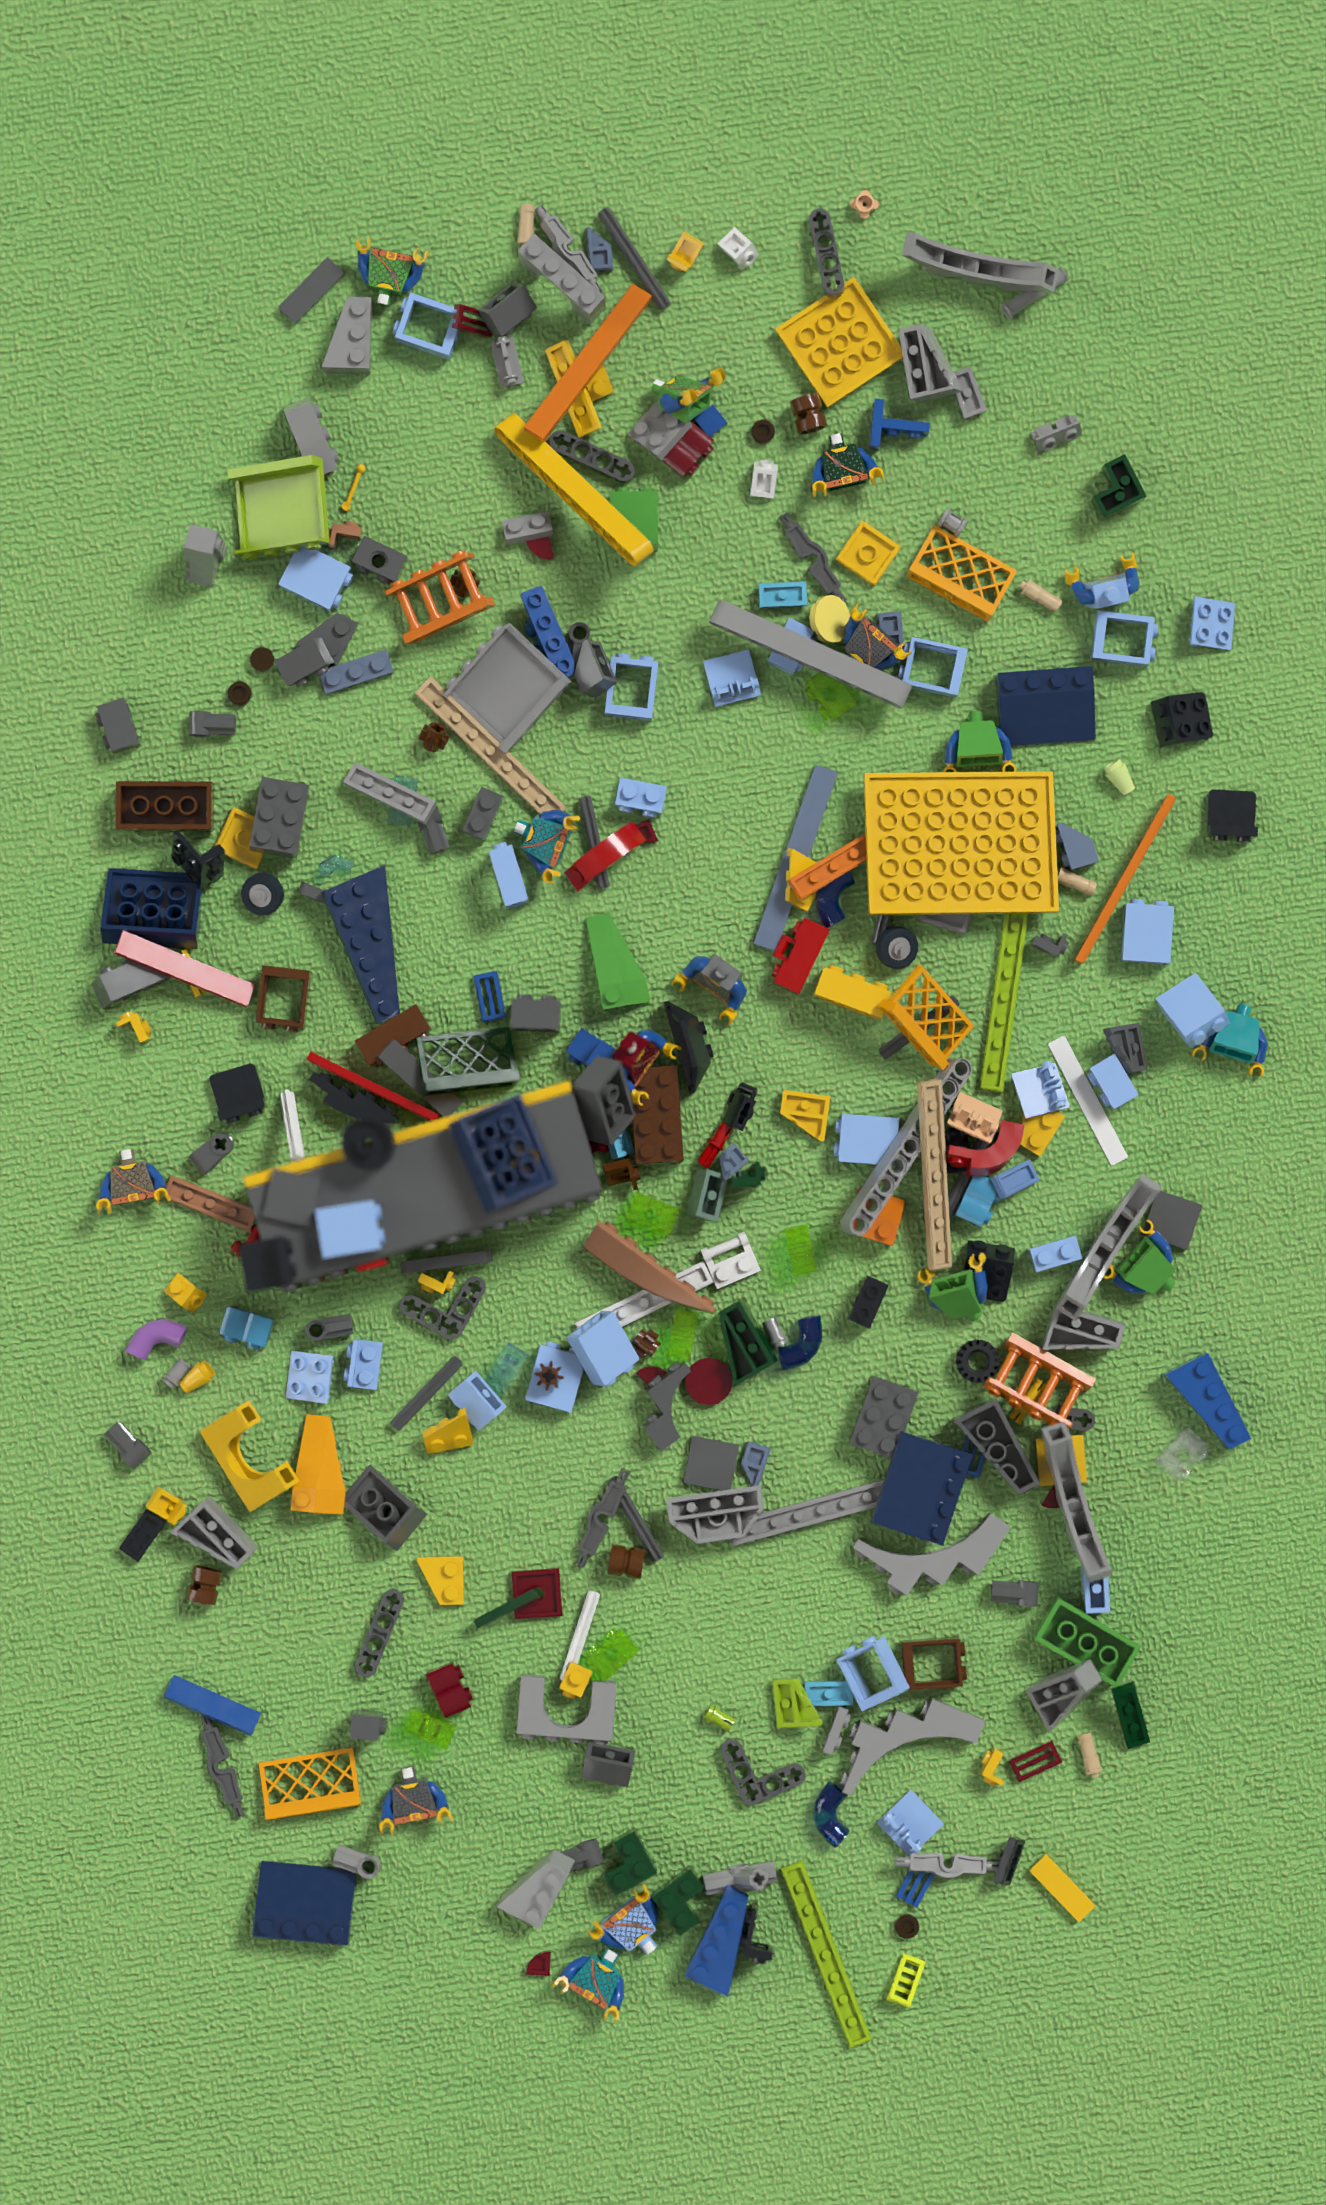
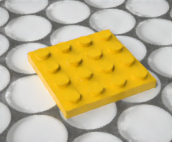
M855 277L844 283L845 290L840 297L830 298L825 295L775 328L776 333L816 393H819L820 399L827 409L903 359L900 344Z

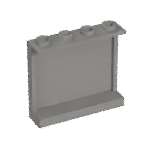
M510 623L503 627L499 625L491 633L493 638L488 644L484 642L476 650L478 654L473 661L469 659L461 667L462 674L458 678L454 676L445 687L448 690L443 694L445 697L450 695L501 743L499 748L504 753L511 751L572 682Z

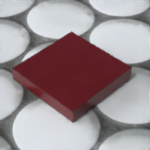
M559 1568L512 1571L513 1599L537 1587H542L545 1594L515 1610V1619L563 1616Z

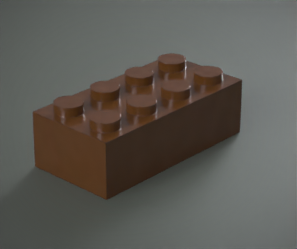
M116 781V829L118 831L178 830L179 832H214V783L212 781Z
M677 1065L650 1067L635 1088L637 1091L646 1092L649 1096V1099L640 1097V1102L643 1106L633 1104L636 1113L633 1119L636 1164L684 1161Z

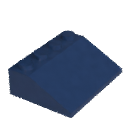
M1093 666L997 673L995 676L999 728L1010 739L1011 746L1096 740Z
M108 868L100 927L102 943L117 944L121 932L124 930L163 947L198 949L203 888L200 889L196 883L190 882L186 873Z
M520 1093L448 1123L486 1213L558 1183Z
M900 1431L871 1522L943 1546L973 1454Z
M262 1860L252 1937L348 1946L351 1935L356 1873L336 1867Z

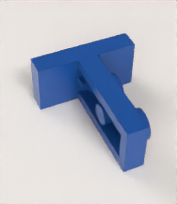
M875 398L869 450H879L881 432H886L885 435L890 437L908 434L909 438L923 439V436H928L930 423L883 418L884 399Z

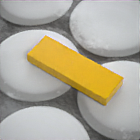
M1046 1853L1028 1869L1078 1922L1096 1907Z

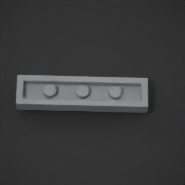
M357 763L353 764L343 781L345 786L425 825L437 806L436 801Z

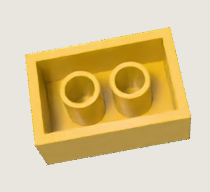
M830 965L829 968H823L813 994L814 997L879 1021L882 1019L884 1012L878 1007V1004L883 998L889 1000L892 991L887 990L888 985L877 981L873 984L865 982L866 977L852 973L851 976L842 973V968Z

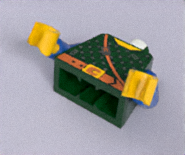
M842 433L831 435L828 437L831 449L822 452V456L816 460L812 472L813 497H816L817 491H822L824 496H827V492L869 483V479L872 485H875V478L881 477L885 481L883 470L877 466L874 459L862 448H857L856 444L845 445Z

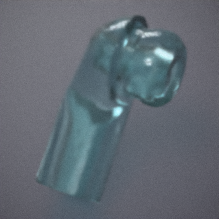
M331 855L319 864V874L327 877L337 869L351 872L354 861L337 855Z

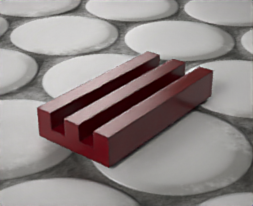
M454 304L457 314H453V319H456V323H452V328L480 337L492 338L493 333L490 332L485 322L463 316L465 312L481 317L478 309L462 304ZM462 321L482 328H486L487 331L462 324Z
M1052 1740L1009 1759L1018 1782L1062 1763ZM1049 1747L1051 1748V1751L1042 1754L1032 1760H1029L1019 1766H1016L1017 1762L1024 1760L1036 1753H1039ZM1054 1755V1760L1022 1775L1019 1771Z

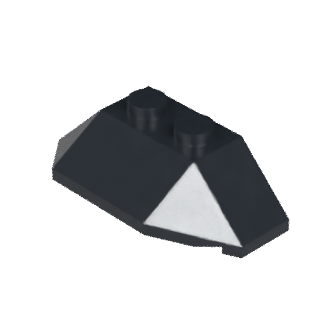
M665 1001L663 1004L675 1044L681 1047V1051L677 1049L687 1086L690 1094H693L711 1064L710 1058L714 1057L711 1045L705 1044L703 1035H707L704 1021L699 1022L697 1016L669 1001Z

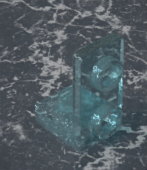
M509 1342L485 1380L501 1400L529 1355Z

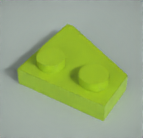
M798 1678L772 1680L777 1728L822 1725L821 1718Z

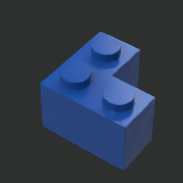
M581 1028L566 1050V1053L570 1054L567 1059L580 1066L583 1063L588 1066L596 1056L612 1059L616 1049Z

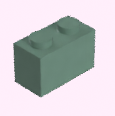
M696 1169L686 1216L704 1221L718 1222L727 1180L723 1179L722 1173L708 1169Z

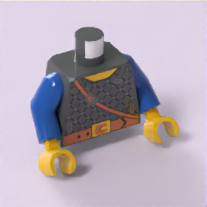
M858 603L852 608L850 618L845 626L843 639L846 645L844 650L851 658L883 671L893 668L912 653L911 650L908 653L904 652L902 646L905 645L904 642L899 645L868 616H865L868 612L867 609L863 613L857 610Z
M713 954L710 957H694L682 970L683 973L676 974L671 986L676 982L680 983L682 986L679 992H682L689 981L688 978H691V980L729 1006L719 1015V1020L726 1015L729 1018L727 1025H730L738 1015L736 1010L739 1009L747 991L742 982V973Z
M414 1766L401 1768L403 1782L394 1783L393 1788L387 1791L382 1804V1822L379 1826L380 1834L383 1836V1829L386 1827L391 1828V1835H393L394 1825L437 1817L441 1825H444L442 1819L445 1816H449L450 1821L453 1822L454 1818L449 1811L445 1793L434 1782L428 1781L427 1777L417 1779Z

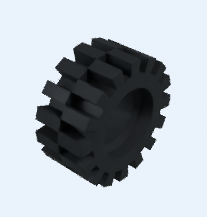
M976 1339L968 1341L960 1347V1350L957 1352L956 1364L958 1372L965 1379L975 1383H982L989 1377L993 1378V1375L997 1373L1000 1358L995 1347L989 1342ZM982 1352L986 1356L987 1364L982 1370H973L969 1366L968 1360L972 1353Z

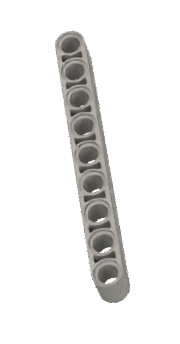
M718 600L709 620V623L898 708L904 707L912 689V685L728 602Z
M965 1058L948 1059V1066L944 1070L940 1069L934 1078L941 1079L942 1086L944 1083L947 1086L945 1094L942 1090L943 1114L946 1113L971 1075V1063ZM956 1064L959 1065V1073H958V1074L955 1072V1066H956ZM918 1103L842 1217L840 1226L844 1233L848 1235L866 1234L921 1151L920 1132L917 1131V1124L919 1122ZM906 1141L909 1144V1148L907 1151H905L904 1144ZM893 1160L896 1163V1168L894 1171L891 1168ZM880 1180H882L883 1182V1188L881 1191L878 1188V1183ZM867 1200L870 1201V1208L868 1210L865 1207ZM856 1219L857 1228L854 1230L852 1223Z

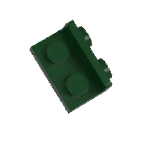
M754 1162L755 1176H751V1172H736V1177H731V1187L761 1186V1181H765V1167H760V1162Z

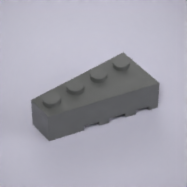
M996 1397L953 1418L955 1423L1019 1495L1040 1484Z

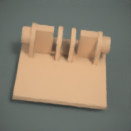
M959 1092L947 1125L990 1144L994 1133L998 1129V1122L1003 1111Z

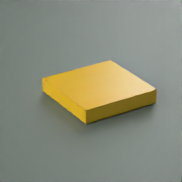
M862 520L835 561L875 587L901 546Z
M232 807L215 846L220 844L225 850V856L257 870L265 853L250 851V840L255 816Z
M1083 1434L1071 1435L1081 1483H1086L1087 1474ZM1035 1438L1039 1486L1054 1485L1053 1478L1046 1465L1043 1438Z

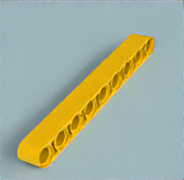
M512 413L494 427L497 437L629 564L637 566L654 552L650 541L546 442H542L524 431L526 423L518 415Z

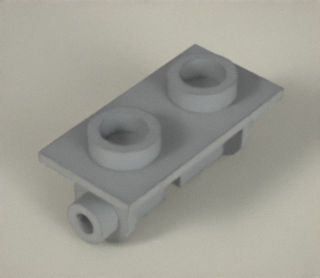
M501 336L496 341L490 342L500 387L504 388L524 383L514 337L506 338V336Z
M1068 415L1054 421L1057 428L1054 430L1050 423L1035 428L1031 436L1033 441H1036L1037 452L1051 450L1058 444L1073 441L1078 436H1081V425L1076 416Z

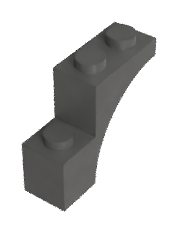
M684 1360L681 1363L679 1361L672 1363L667 1368L668 1372L662 1377L659 1375L653 1377L647 1383L649 1386L645 1388L661 1412L659 1414L654 1412L645 1419L646 1423L643 1424V1427L660 1451H663L681 1438L675 1429L672 1419V1401L678 1385L691 1372Z

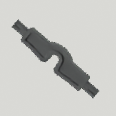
M785 512L779 519L787 529L785 530V535L792 543L798 557L803 560L810 555H815L817 561L809 567V573L821 585L827 595L832 594L837 597L839 595L841 600L845 602L847 599L839 589L841 586L840 582L828 566V557L820 545L811 541L800 524H794L787 512Z
M621 1468L617 1479L610 1482L602 1500L591 1509L587 1520L588 1529L579 1545L581 1553L575 1562L577 1565L580 1564L581 1567H585L589 1556H593L596 1553L601 1541L609 1531V1526L599 1519V1515L616 1516L627 1486L624 1484L631 1473L629 1470L626 1471V1469Z
M201 1715L200 1718L205 1729L202 1732V1737L209 1754L207 1759L208 1770L212 1778L219 1783L226 1804H231L235 1818L241 1817L245 1813L240 1803L243 1796L239 1787L236 1770L233 1767L224 1770L218 1767L220 1761L229 1758V1751L222 1739L219 1727H214L210 1718H205V1716Z

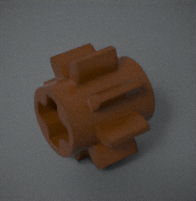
M470 569V571H471V573H472V576H473V578H474V581H475V583H476V585H477V588H478V587H479V584H480V580H477V579H476V576H477L476 573H475L473 570ZM455 570L450 579L451 585L454 586L453 589L457 596L466 598L470 593L461 572Z
M433 722L429 726L424 725L418 739L423 741L422 746L424 749L430 752H437L439 748L444 750L450 735L445 734L446 728L442 724Z
M642 1329L632 1342L636 1346L635 1352L642 1358L645 1354L651 1358L661 1344L656 1340L659 1335L652 1329H649L648 1332Z
M550 1361L548 1367L541 1363L542 1371L534 1373V1375L540 1376L541 1379L537 1382V1385L544 1383L546 1391H548L549 1385L552 1384L554 1387L559 1388L556 1383L557 1379H564L563 1376L558 1375V1371L562 1367L559 1366L555 1369L552 1367L553 1361ZM548 1369H551L552 1374L556 1375V1379L553 1378L550 1382H546V1378L542 1377V1374L547 1373Z

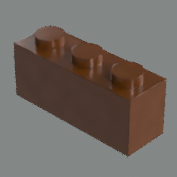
M417 1004L358 1038L355 1042L370 1066L375 1064L376 1067H379L384 1062L377 1055L393 1038L407 1050L409 1048L407 1044L414 1041L417 1037L430 1036L428 1032L432 1029Z

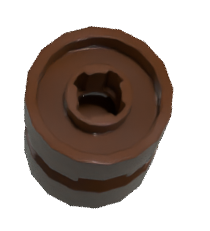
M819 393L804 395L790 401L792 413L794 416H797L795 423L799 435L810 434L828 427L825 414L820 412L822 403Z
M612 1544L607 1575L621 1576L623 1573H626L628 1578L641 1580L645 1549L632 1547L630 1550H627L623 1545Z
M193 1565L190 1577L193 1584L188 1585L186 1599L202 1604L216 1605L219 1593L216 1587L221 1585L224 1572L205 1566Z

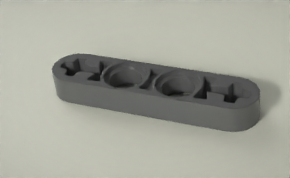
M817 208L810 213L809 223L822 285L828 297L838 298L844 293L845 285L831 218L825 209ZM818 216L824 219V230L822 231L819 230L818 222H815ZM822 237H827L831 240V244L826 248L818 245V241ZM827 259H832L836 262V265L833 269L827 270L822 266L823 262ZM834 275L835 283L838 285L835 291H832L830 287L829 276Z
M558 430L551 434L549 439L550 447L558 454L621 483H628L634 478L635 468L628 460L565 431ZM560 436H563L564 442L569 445L571 440L575 441L571 447V453L566 452L568 450L567 446L560 445L559 448L556 447L554 439H559ZM581 445L587 447L588 455L584 458H578L574 453L576 447ZM604 455L609 458L610 463L606 468L597 466L596 459L599 456ZM614 460L618 461L617 467L623 469L625 466H628V471L631 474L625 475L623 478L620 477V471L614 469L613 473L609 471L613 467Z
M492 1250L403 1261L400 1262L401 1274L493 1262Z
M389 1589L382 1597L356 1661L355 1669L361 1677H370L377 1670L404 1603V1595L398 1589ZM393 1593H396L397 1599L400 1600L399 1604L395 1603L391 1611H396L395 1615L389 1611L381 1610L382 1606L386 1609L388 1608L390 1601L387 1599V1596H392ZM381 1615H387L391 1619L390 1627L385 1629L379 1627L378 1618ZM373 1637H377L382 1641V1647L377 1651L370 1649L368 1645L369 1640ZM364 1651L371 1655H378L377 1660L372 1657L370 1666L373 1669H368L367 1672H363V1667L360 1666V1662L364 1663L368 1655L363 1654Z

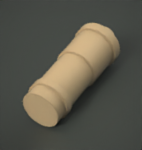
M532 204L520 205L517 245L523 246L534 234L535 210Z
M1031 579L1027 583L1022 581L1019 586L1023 589L1022 595L1040 603L1055 613L1062 603L1059 597L1044 590L1041 586L1032 582Z
M1060 867L1057 870L1059 884L1076 889L1086 895H1093L1097 886L1096 882L1064 869V867Z
M1091 1732L1078 1734V1743L1080 1744L1086 1775L1091 1774L1092 1778L1099 1777L1098 1772L1103 1770L1096 1753L1094 1738Z

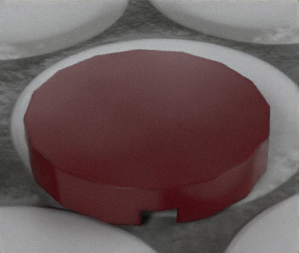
M709 1357L699 1359L690 1367L691 1372L686 1375L685 1379L686 1389L691 1398L704 1405L718 1404L726 1399L733 1383L731 1372L726 1364L718 1359Z

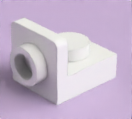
M735 227L717 243L736 262L741 270L751 265L759 255L753 243Z
M760 460L759 462H754L750 496L774 499L778 465L773 464V461Z

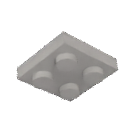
M657 400L630 430L628 435L636 443L662 460L690 429L692 423L690 421L685 423L659 409Z

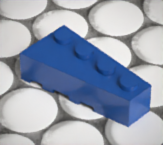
M1204 1352L1162 1373L1226 1448L1232 1449L1252 1439L1208 1353Z
M729 1885L726 1886L685 1972V1977L727 1997L729 1995L749 1897L748 1894Z

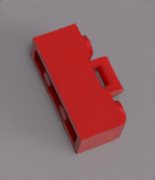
M804 917L802 922L797 920L792 934L796 935L794 939L782 934L772 956L782 960L783 963L782 965L776 964L771 975L775 978L773 983L799 995L830 929ZM788 943H790L794 947L789 957H786L783 954Z

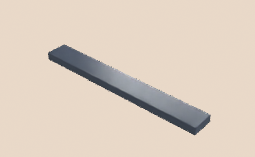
M819 765L814 767L754 945L775 951L792 907L791 903L785 901V889L787 888L786 870H789L790 856H787V850L792 848L809 857L838 774L836 771Z

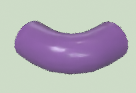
M166 1319L149 1321L137 1329L130 1339L125 1352L147 1361L152 1348L158 1343H166L179 1348L186 1336L188 1327Z

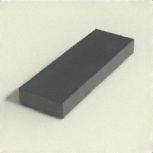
M327 257L278 306V309L296 325L341 280L345 273Z

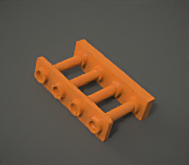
M465 550L456 552L451 555L452 559L447 562L440 560L431 565L432 569L426 572L419 570L410 575L411 579L407 581L401 579L390 584L391 588L386 590L385 594L386 596L397 595L410 626L408 628L409 632L402 635L406 644H415L496 606L493 597L483 596V594L479 593L467 561L475 558L474 553H465ZM456 566L459 567L471 596V603L465 606L459 604L446 571ZM438 576L451 607L449 609L450 613L444 616L439 614L426 584L427 580ZM416 585L430 616L429 623L425 625L418 623L405 590Z
M1012 1332L1003 1347L1008 1349L1009 1353L995 1379L989 1377L984 1382L983 1387L992 1396L1006 1399L1010 1406L1016 1409L1022 1408L1029 1412V1416L1033 1419L1043 1420L1049 1423V1426L1065 1422L1069 1430L1073 1423L1066 1420L1072 1406L1079 1393L1087 1392L1093 1386L1096 1379ZM1021 1356L1027 1359L1030 1365L1017 1390L1014 1391L1005 1386L1004 1382L1017 1357ZM1043 1368L1050 1372V1378L1036 1403L1024 1395L1037 1370ZM1064 1380L1070 1383L1071 1389L1057 1415L1045 1407L1058 1381Z

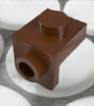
M631 1158L603 1164L608 1186L631 1181L633 1190H638L636 1181L641 1180L638 1166H632Z

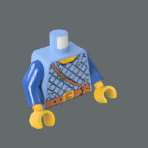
M1132 553V558L1128 560L1124 559V555L1121 556L1125 572L1081 582L1079 581V569L1074 567V573H1068L1067 569H1065V582L1071 585L1078 602L1088 607L1098 609L1130 601V595L1139 589L1135 554Z
M643 1884L644 1890L640 1893L634 1889V1896L601 1921V1926L597 1921H594L596 1929L593 1931L587 1929L586 1931L593 1939H598L604 1944L620 1950L627 1949L631 1951L639 1945L646 1955L651 1953L657 1947L650 1935L656 1931L655 1925L658 1922L657 1904L649 1894L647 1886Z

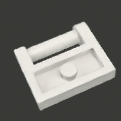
M744 1231L739 1233L738 1237L708 1249L706 1247L701 1249L717 1289L761 1271ZM738 1246H743L745 1252L719 1263H713L712 1257Z

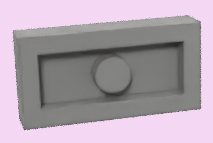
M971 366L954 372L964 391L954 394L963 419L966 420L985 413L987 409Z
M548 511L502 520L507 545L553 536Z
M842 1705L837 1707L822 1747L824 1753L832 1755L833 1750L838 1751L842 1741V1737L839 1734L842 1727L846 1729L851 1716L847 1714V1707Z

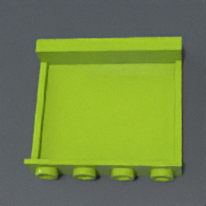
M308 455L227 469L228 479L235 481L241 550H235V555L243 556L244 560L258 559V555L261 554L271 557L278 556L280 551L297 553L300 552V548L307 547L309 550L320 549L322 544L330 543L323 458Z

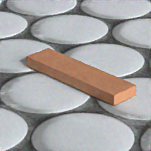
M170 1175L166 1189L171 1197V1201L248 1232L252 1231L256 1219L251 1206Z

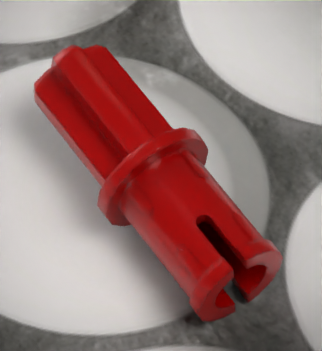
M721 1122L711 1139L707 1140L708 1144L697 1162L701 1166L709 1168L719 1151H723L722 1147L734 1130Z

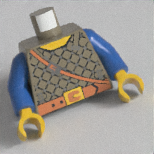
M133 1149L119 1151L121 1165L111 1167V1171L106 1173L100 1187V1196L96 1207L98 1214H100V1210L104 1207L107 1208L108 1214H111V1205L115 1206L155 1198L158 1205H161L160 1199L166 1196L168 1202L171 1201V1197L167 1192L163 1175L152 1164H147L146 1161L135 1162Z

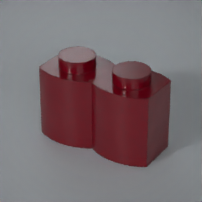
M692 423L690 429L662 459V462L683 479L687 475L692 477L699 468L697 465L698 461L702 457L706 459L714 450L712 446L714 440Z
M452 1661L426 1673L444 1718L472 1706L471 1701L474 1700L469 1686L465 1688L461 1679L465 1677L460 1665L455 1666Z

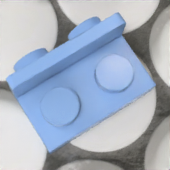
M620 778L615 807H619L620 812L633 814V810L643 812L642 816L656 818L657 814L662 815L667 786Z
M353 1339V1344H348L347 1358H351L350 1367H346L344 1373V1381L348 1382L347 1387L377 1390L383 1342Z

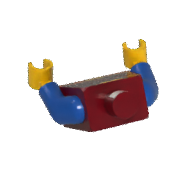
M642 1030L637 1034L632 1031L628 1032L612 1055V1060L620 1061L622 1064L631 1099L635 1105L643 1106L640 1102V1097L649 1099L646 1092L637 1091L635 1088L661 1052L660 1049H663L664 1055L672 1059H676V1057L672 1056L674 1048L681 1051L680 1046L671 1042L666 1043V1039L652 1030Z

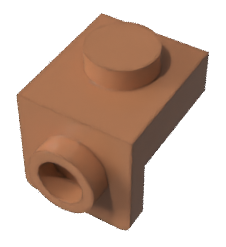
M355 522L333 523L332 529L328 528L329 547L333 550L336 549L338 536L361 540L363 530Z

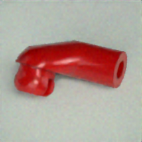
M253 1227L247 1241L243 1243L235 1241L231 1246V1251L236 1253V1256H240L239 1246L241 1244L260 1241L259 1229Z

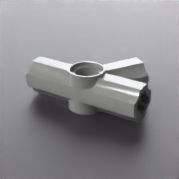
M774 1861L753 1865L738 1864L728 1867L727 1870L703 1874L707 1895L722 1893L727 1885L740 1891L760 1890L764 1888L765 1884L777 1882Z

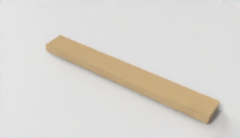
M431 676L414 693L539 815L542 812L556 809L566 811L567 807L510 752L504 753L499 748L501 744L450 695L445 697L443 694L446 690Z
M941 1079L917 1082L928 1270L931 1271L952 1267Z

